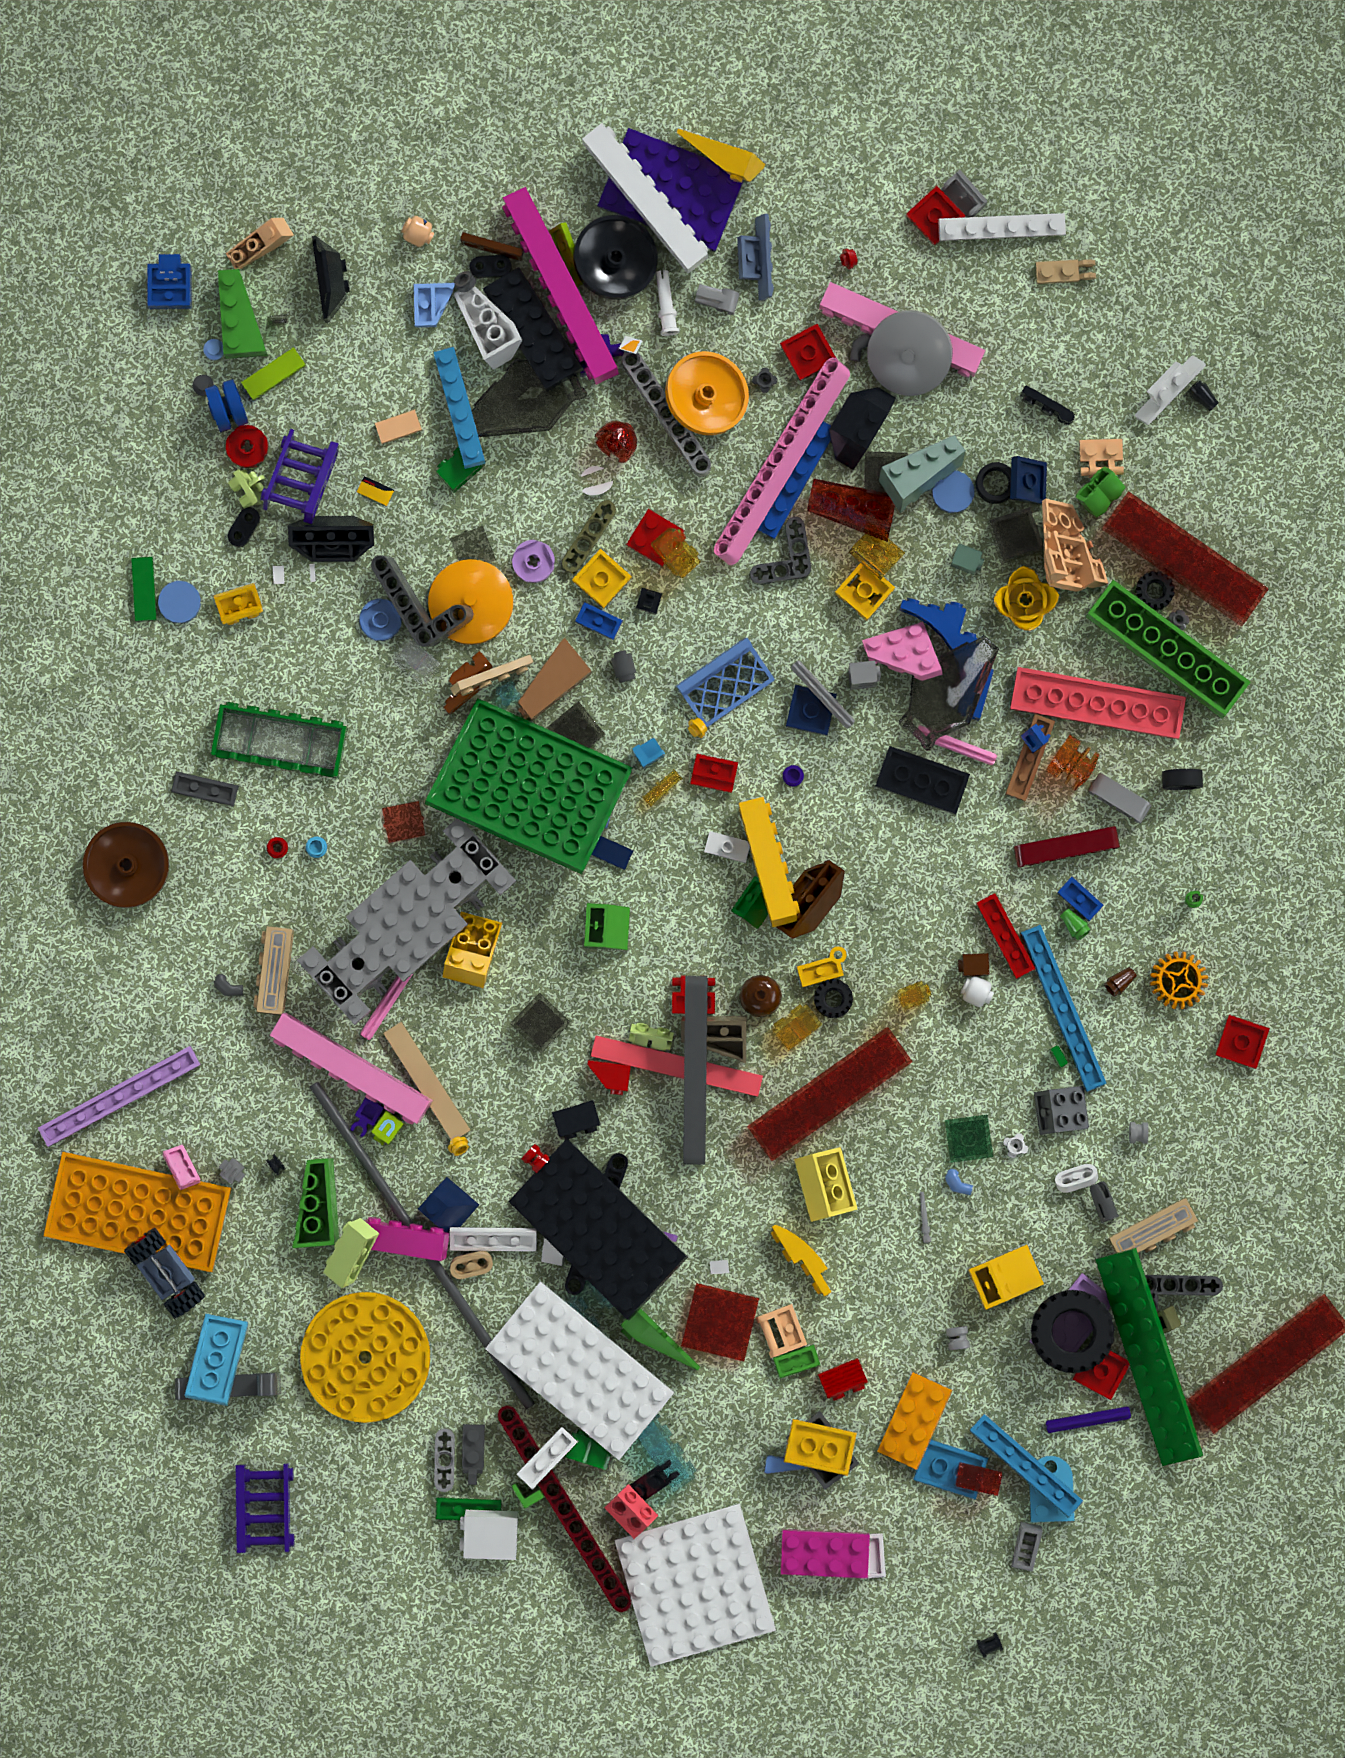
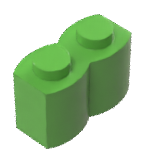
M1104 466L1094 474L1090 482L1079 490L1076 498L1088 513L1098 517L1107 511L1112 501L1122 495L1125 485L1112 470Z

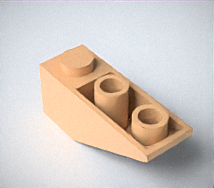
M271 218L229 250L226 255L234 269L240 270L281 246L293 237L294 234L284 218Z

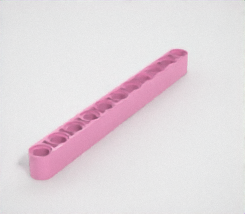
M830 358L824 363L716 542L714 553L728 565H734L740 560L849 379V369L838 359Z

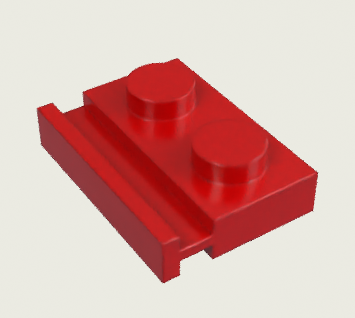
M696 754L690 785L732 793L739 762Z

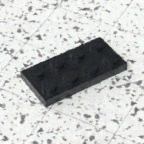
M889 746L875 787L956 815L970 774Z

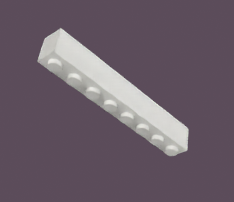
M601 123L582 138V144L687 274H689L708 259L707 246L703 241L700 240L698 242L693 236L695 232L689 224L684 225L680 220L682 216L676 208L671 209L667 204L669 200L662 191L658 193L654 188L656 184L649 175L645 177L641 172L642 167L636 159L632 160L628 156L629 151L622 142L619 144L614 137L616 135L613 130Z

